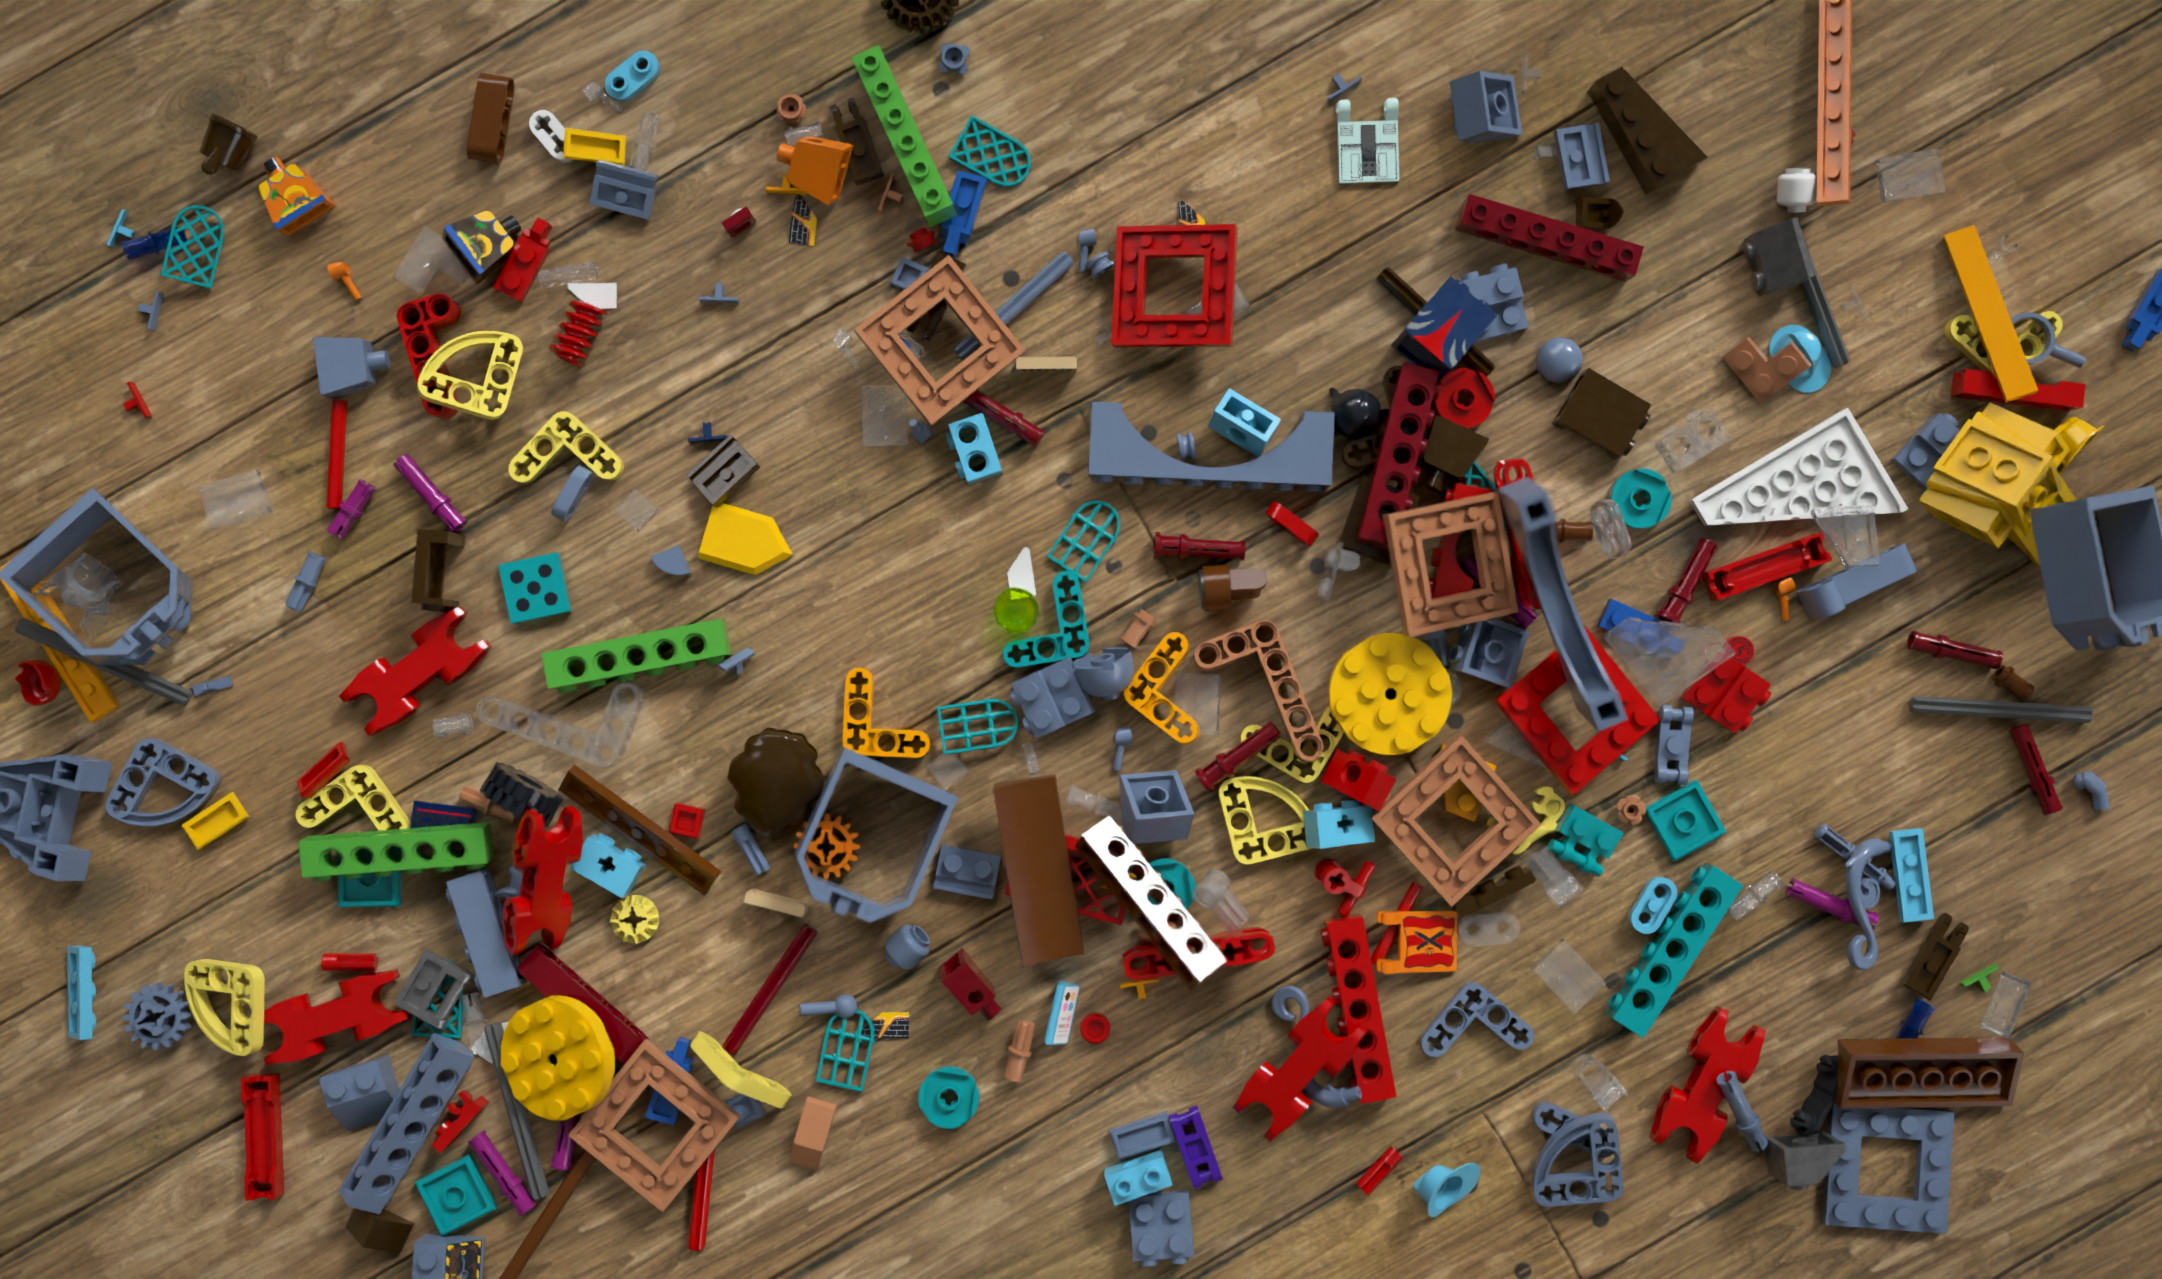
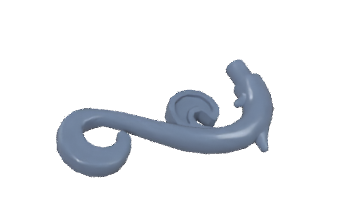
M1879 838L1863 841L1855 848L1850 859L1844 864L1847 867L1846 889L1850 907L1864 935L1853 937L1847 950L1851 966L1858 970L1871 968L1878 957L1875 934L1865 908H1872L1877 904L1880 897V887L1875 879H1861L1865 865L1870 864L1873 857L1892 851L1891 842L1882 841ZM1867 939L1866 953L1862 956L1861 946Z
M1295 986L1279 988L1273 994L1271 1001L1274 1013L1285 1021H1294L1297 1017L1296 1014H1291L1285 1006L1286 1001L1293 998L1298 1002L1301 1009L1300 1021L1309 1013L1308 999L1305 993ZM1295 1044L1293 1045L1292 1053L1297 1049ZM1314 1079L1301 1091L1315 1102L1332 1108L1348 1106L1350 1101L1362 1098V1093L1358 1086L1346 1090L1345 1088L1335 1089L1330 1084H1327V1088H1324Z

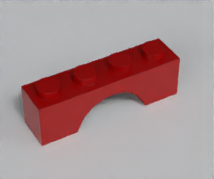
M1455 483L1452 484L1451 489H1446L1443 502L1491 493L1492 490ZM1463 531L1441 535L1439 548H1434L1431 566L1435 567L1433 577H1428L1432 599L1472 590L1474 580L1461 570L1456 559V544Z

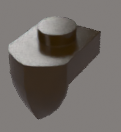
M1577 197L1575 226L1585 229H1610L1621 220L1624 210L1621 204L1612 198Z

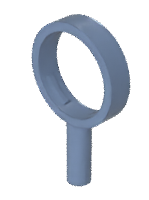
M2026 312L2011 318L2013 324L2021 319L2032 320L2039 324L2044 331L2045 347L2039 356L2026 359L2028 365L2040 362L2049 355L2078 368H2081L2085 363L2086 357L2055 344L2054 328L2044 316L2033 312Z

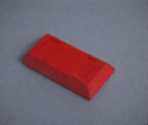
M342 741L337 743L297 780L302 798H312L350 762Z

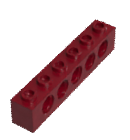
M1469 194L1463 201L1455 227L1456 231L1624 282L1636 276L1644 246L1473 194Z
M1403 362L1399 369L1356 539L1357 543L1389 551L1385 523L1379 518V510L1387 509L1391 513L1411 509L1413 498L1408 497L1411 485L1416 486L1419 478L1420 468H1416L1418 456L1423 457L1425 453L1427 439H1423L1425 427H1431L1435 412L1430 410L1432 399L1437 400L1442 382L1437 381L1439 374L1437 370ZM1408 395H1418L1422 400V405H1412L1408 401ZM1404 422L1412 424L1415 434L1407 435L1403 433L1400 424ZM1396 451L1405 453L1408 462L1406 464L1397 463L1393 458V453ZM1394 480L1398 482L1400 492L1391 493L1388 491L1386 481Z

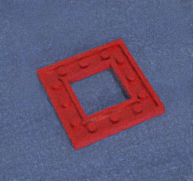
M1237 225L1117 226L1111 345L1114 348L1232 347ZM1204 258L1202 314L1145 315L1147 259Z
M1586 626L1584 628L1614 688L1619 693L1628 720L1598 731L1575 750L1539 706L1542 701L1567 681L1556 649L1494 700L1495 704L1569 796L1575 795L1661 720Z

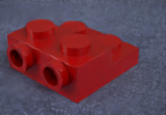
M1716 648L1683 692L1681 698L1730 732L1736 734L1738 730L1743 732L1751 724L1753 717L1750 713L1756 705L1761 707L1767 702L1771 696V692L1768 689L1772 684Z

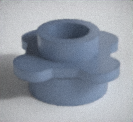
M943 44L940 48L942 61L938 65L942 73L949 71L957 72L959 75L967 73L968 66L966 65V60L970 55L969 48L966 45ZM952 57H957V61L953 62L951 60Z

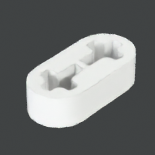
M538 110L530 117L529 126L534 135L556 160L562 163L573 161V159L563 158V152H559L560 148L554 142L559 138L564 143L565 128L549 111ZM540 120L549 121L548 125L553 130L550 135L544 129H540Z

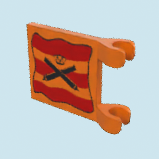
M1457 911L1377 912L1378 923L1384 925L1398 924V960L1378 959L1376 962L1377 971L1384 974L1457 971Z

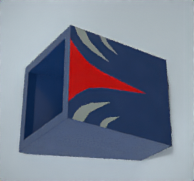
M1450 276L1391 346L1413 365L1439 371L1437 381H1440L1456 365L1497 315L1492 312L1493 310L1487 302L1474 297L1469 292V288L1465 283L1455 280Z

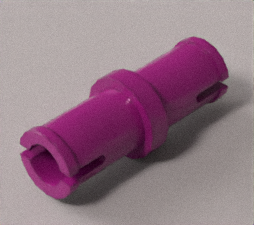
M359 479L347 500H342L339 505L340 511L326 529L334 536L338 534L337 538L344 540L345 535L355 520L362 517L364 514L362 509L377 490L370 483L365 484V480Z

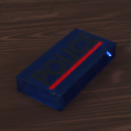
M415 800L410 828L475 823L476 808Z

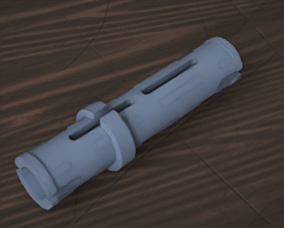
M1726 1071L1729 1082H1727L1724 1074L1721 1073L1717 1077V1083L1736 1118L1735 1124L1738 1131L1744 1134L1751 1151L1759 1152L1756 1141H1758L1762 1151L1765 1150L1769 1142L1760 1127V1118L1752 1111L1736 1074L1732 1071Z

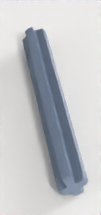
M1061 252L995 311L1003 323L1007 325L1073 266L1071 257L1067 253ZM970 334L955 347V352L964 361L981 346Z

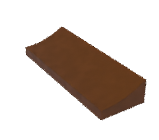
M1056 774L995 783L993 793L1022 967L1084 954Z
M2009 1037L1837 1039L1838 1084L1835 1103L1840 1109L2012 1106L2024 1052Z

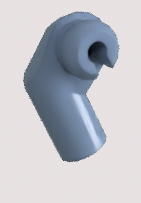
M2085 771L2084 774H2075V787L2079 790L2086 788L2091 793L2094 810L2109 809L2110 805L2105 782L2093 772Z

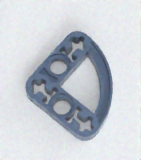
M143 739L135 746L105 803L106 811L111 817L119 821L138 826H157L177 822L197 812L211 799L220 785V775L211 766L161 739ZM154 746L153 751L157 753L156 757L148 758L149 752L146 751V747ZM176 757L181 758L185 764L184 771L179 775L171 770V762ZM138 761H139V762H144V761H146V763H145V765H142V764H138ZM134 770L142 772L144 777L143 783L138 787L130 782V774ZM158 773L194 792L189 799L171 810L161 813L137 811ZM191 773L199 776L208 774L206 780L210 783L201 787L202 781L200 779L189 776ZM129 791L136 793V795L133 794L127 796ZM125 799L124 804L128 807L126 810L119 811L120 805L117 804V800Z
M1594 1113L1579 1117L1562 1126L1546 1141L1537 1156L1532 1176L1533 1193L1540 1205L1553 1207L1611 1202L1621 1197L1624 1186L1619 1135L1615 1120L1611 1115L1607 1113ZM1602 1123H1606L1607 1141H1602L1598 1130ZM1589 1134L1592 1171L1548 1175L1557 1155L1575 1139ZM1611 1151L1614 1154V1158L1610 1163L1604 1164L1597 1160L1599 1153ZM1604 1173H1610L1613 1183L1609 1191L1604 1187L1606 1186ZM1574 1182H1582L1586 1185V1190L1582 1194H1573L1569 1191V1188ZM1559 1184H1563L1566 1195H1561ZM1544 1186H1550L1549 1196H1544Z

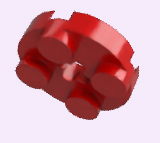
M1458 368L1450 371L1440 380L1442 384L1437 400L1433 399L1437 415L1467 429L1478 426L1489 417L1493 408V402L1495 401V391L1492 383L1484 374L1469 368ZM1459 391H1462L1464 394L1470 393L1472 398L1468 400L1469 406L1465 407L1463 404L1457 403L1456 399L1459 397Z

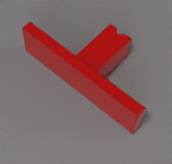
M127 382L134 398L122 404L125 407V411H131L139 406L145 418L153 417L134 382Z

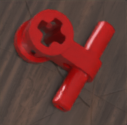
M1323 859L1316 865L1314 876L1331 894L1347 892L1337 910L1339 914L1347 917L1357 899L1362 898L1368 887L1365 885L1375 870L1376 865L1366 860L1356 878L1353 879L1349 877V874L1335 860Z

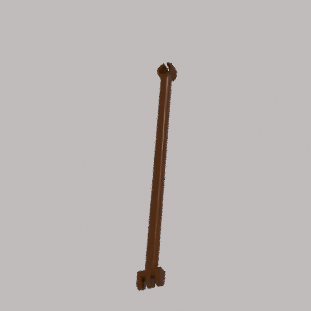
M648 1085L645 1089L649 1091L652 1087ZM583 1149L499 1279H517L596 1159L588 1151Z

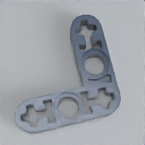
M1470 981L1464 983L1426 1027L1420 1036L1419 1043L1427 1055L1431 1057L1442 1056L1475 1017L1480 1019L1515 1049L1523 1050L1531 1046L1534 1041V1032L1526 1022L1483 986ZM1469 989L1473 992L1478 989L1477 996L1479 1000L1477 1002L1471 1000L1466 1005V1008L1471 1010L1468 1014L1461 1007L1455 1005L1458 1001L1464 1005L1469 998L1466 992ZM1494 1007H1500L1504 1012L1503 1020L1497 1024H1493L1488 1020V1013ZM1451 1011H1457L1461 1014V1023L1457 1027L1446 1025L1445 1017ZM1509 1022L1519 1031L1525 1028L1523 1032L1524 1036H1526L1525 1040L1517 1039L1515 1042L1513 1041L1515 1035L1505 1028ZM1439 1024L1443 1029L1451 1033L1448 1038L1444 1033L1438 1040L1441 1046L1438 1049L1436 1047L1428 1049L1430 1043L1427 1039L1430 1036L1436 1038L1441 1033L1436 1028Z

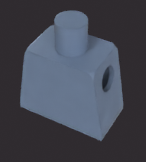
M313 338L320 395L330 399L375 386L377 384L375 370L389 369L391 367L388 351L373 352L372 344L364 339Z

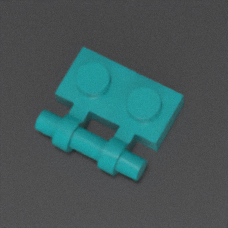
M1570 803L1556 827V830L1565 836L1561 843L1552 839L1547 849L1555 853L1556 858L1561 861H1569L1577 865L1578 870L1585 874L1591 873L1599 877L1602 875L1604 867L1596 863V858L1600 854L1609 859L1624 833ZM1576 842L1587 847L1583 855L1574 850Z

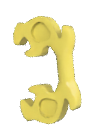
M1542 786L1534 791L1535 794L1542 795L1543 797L1539 803L1531 801V807L1536 814H1544L1545 818L1541 823L1542 825L1511 852L1512 854H1521L1531 843L1546 834L1558 832L1556 827L1559 822L1556 823V821L1565 810V802L1554 793L1552 787ZM1492 816L1487 822L1489 827L1496 822Z

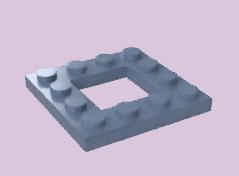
M1834 1101L1828 1113L1827 1133L1846 1144V1151L1824 1177L1822 1223L1833 1226L1947 1234L1954 1112L1947 1109L1919 1107L1840 1109ZM1862 1136L1917 1140L1914 1198L1858 1194Z

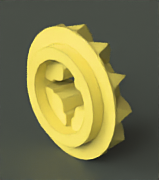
M630 895L619 900L614 906L610 923L614 934L621 938L623 942L637 944L648 940L654 935L659 925V913L655 904L648 898L641 895ZM633 908L636 916L647 918V920L637 923L636 929L633 928L632 923L623 922V919L631 916Z

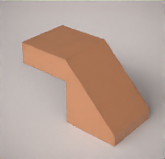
M807 1097L792 1145L789 1162L818 1170L837 1105Z

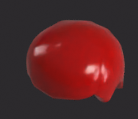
M27 660L18 663V667L23 669L15 676V680L21 684V694L25 702L33 706H41L52 702L57 697L61 686V677L57 669L45 660Z

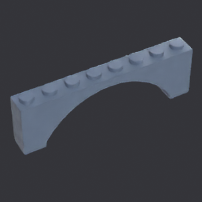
M1092 402L1089 477H1095L1094 482L1112 483L1113 478L1125 479V484L1141 485L1143 480H1155V485L1173 486V481H1185L1186 487H1203V482L1215 483V488L1232 489L1233 484H1245V489L1263 490V485L1275 486V491L1289 492L1293 491L1295 486L1306 487L1305 492L1323 493L1324 488H1329L1332 485L1335 413L1304 411L1301 415V423L1294 432L1270 452L1240 465L1210 468L1181 462L1152 446L1131 425L1122 411V403Z
M1528 477L1499 488L1501 499L1577 711L1597 731L1628 720L1619 693L1614 688L1592 646L1567 584L1556 541L1555 521L1557 517L1548 491Z

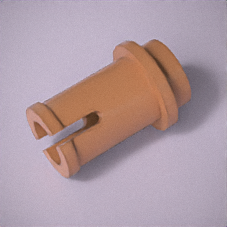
M1143 609L1139 613L1135 612L1136 618L1124 635L1121 636L1122 640L1135 649L1138 648L1139 643L1149 629L1155 627L1153 623L1156 621V618Z

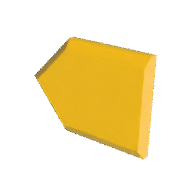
M722 503L717 508L712 506L699 549L698 559L758 575L775 564L793 556L774 518Z

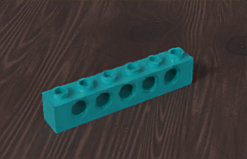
M1704 863L1703 866H1698L1690 877L1692 883L1686 892L1682 891L1677 896L1673 904L1675 909L1669 917L1666 916L1657 929L1659 933L1654 941L1648 942L1642 949L1640 954L1642 959L1636 968L1632 967L1625 975V985L1621 991L1613 994L1607 1004L1609 1009L1606 1014L1643 1039L1744 886L1714 865ZM1708 890L1711 896L1710 901L1702 906L1699 901L1700 894ZM1692 915L1694 925L1690 930L1685 931L1683 920L1687 916ZM1676 941L1678 946L1676 953L1668 956L1666 953L1668 943ZM1659 966L1661 969L1660 977L1655 981H1651L1649 978L1650 970L1653 967ZM1638 992H1643V1003L1639 1006H1634L1632 1002L1633 996Z

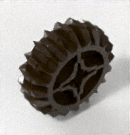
M883 0L881 6L882 9L888 10L887 17L889 20L896 18L895 23L898 28L907 23L906 28L908 32L911 33L914 27L918 26L919 33L923 34L925 31L924 26L927 25L930 26L932 32H935V22L937 21L945 26L947 22L944 15L953 17L955 13L952 7L959 6V0H941L933 9L930 8L931 0H924L925 3L922 0ZM905 4L906 7L917 6L922 13L910 12L904 9L902 5Z

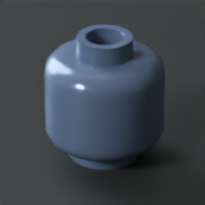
M903 925L887 938L885 942V950L887 952L885 957L893 967L910 970L929 954L930 939L921 927L917 925Z

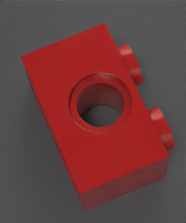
M1336 749L1320 781L1380 812L1397 779L1386 773L1388 767L1374 760L1367 764L1365 763L1367 757L1350 749L1349 753L1346 754Z

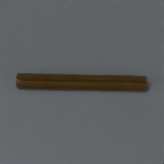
M1386 267L1378 275L1377 280L1415 316L1428 303L1390 267ZM1474 345L1462 356V359L1469 366L1486 377L1495 368V364Z

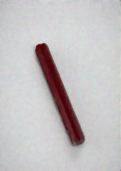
M804 924L722 1044V1048L729 1054L735 1055L817 935L816 929L812 926Z

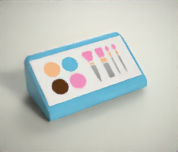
M1061 980L1057 982L1045 1035L1046 1044H1067L1080 985Z

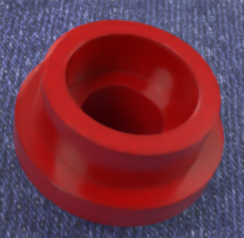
M922 227L909 234L911 240L906 244L908 247H912L914 252H918L936 242L933 237L935 232L933 229L927 231L925 227Z

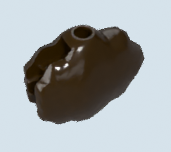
M768 727L761 733L749 737L745 743L744 752L734 757L730 762L727 780L737 792L734 808L739 815L748 820L756 833L764 837L776 836L788 827L800 825L806 819L808 804L817 800L822 792L824 775L816 765L817 750L807 741L802 733Z

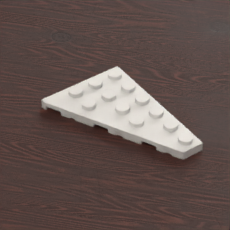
M1849 408L1839 411L1689 500L1704 526L1901 513L1908 509Z

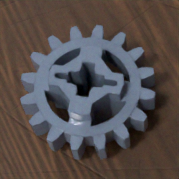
M162 982L155 983L152 987L150 984L140 987L141 992L137 991L130 995L134 1002L131 1001L124 1004V1007L130 1010L129 1014L122 1016L123 1020H128L130 1025L124 1028L125 1032L132 1030L134 1035L131 1041L134 1042L141 1039L142 1048L149 1047L152 1044L153 1050L163 1048V1045L166 1048L175 1045V1040L179 1041L185 1037L181 1030L185 1031L192 1026L186 1022V1018L193 1016L192 1012L186 1011L189 1003L188 1001L183 1002L181 999L185 992L182 990L174 993L173 984L166 985L163 988ZM165 1011V1014L160 1016V1018L150 1020L155 1014Z

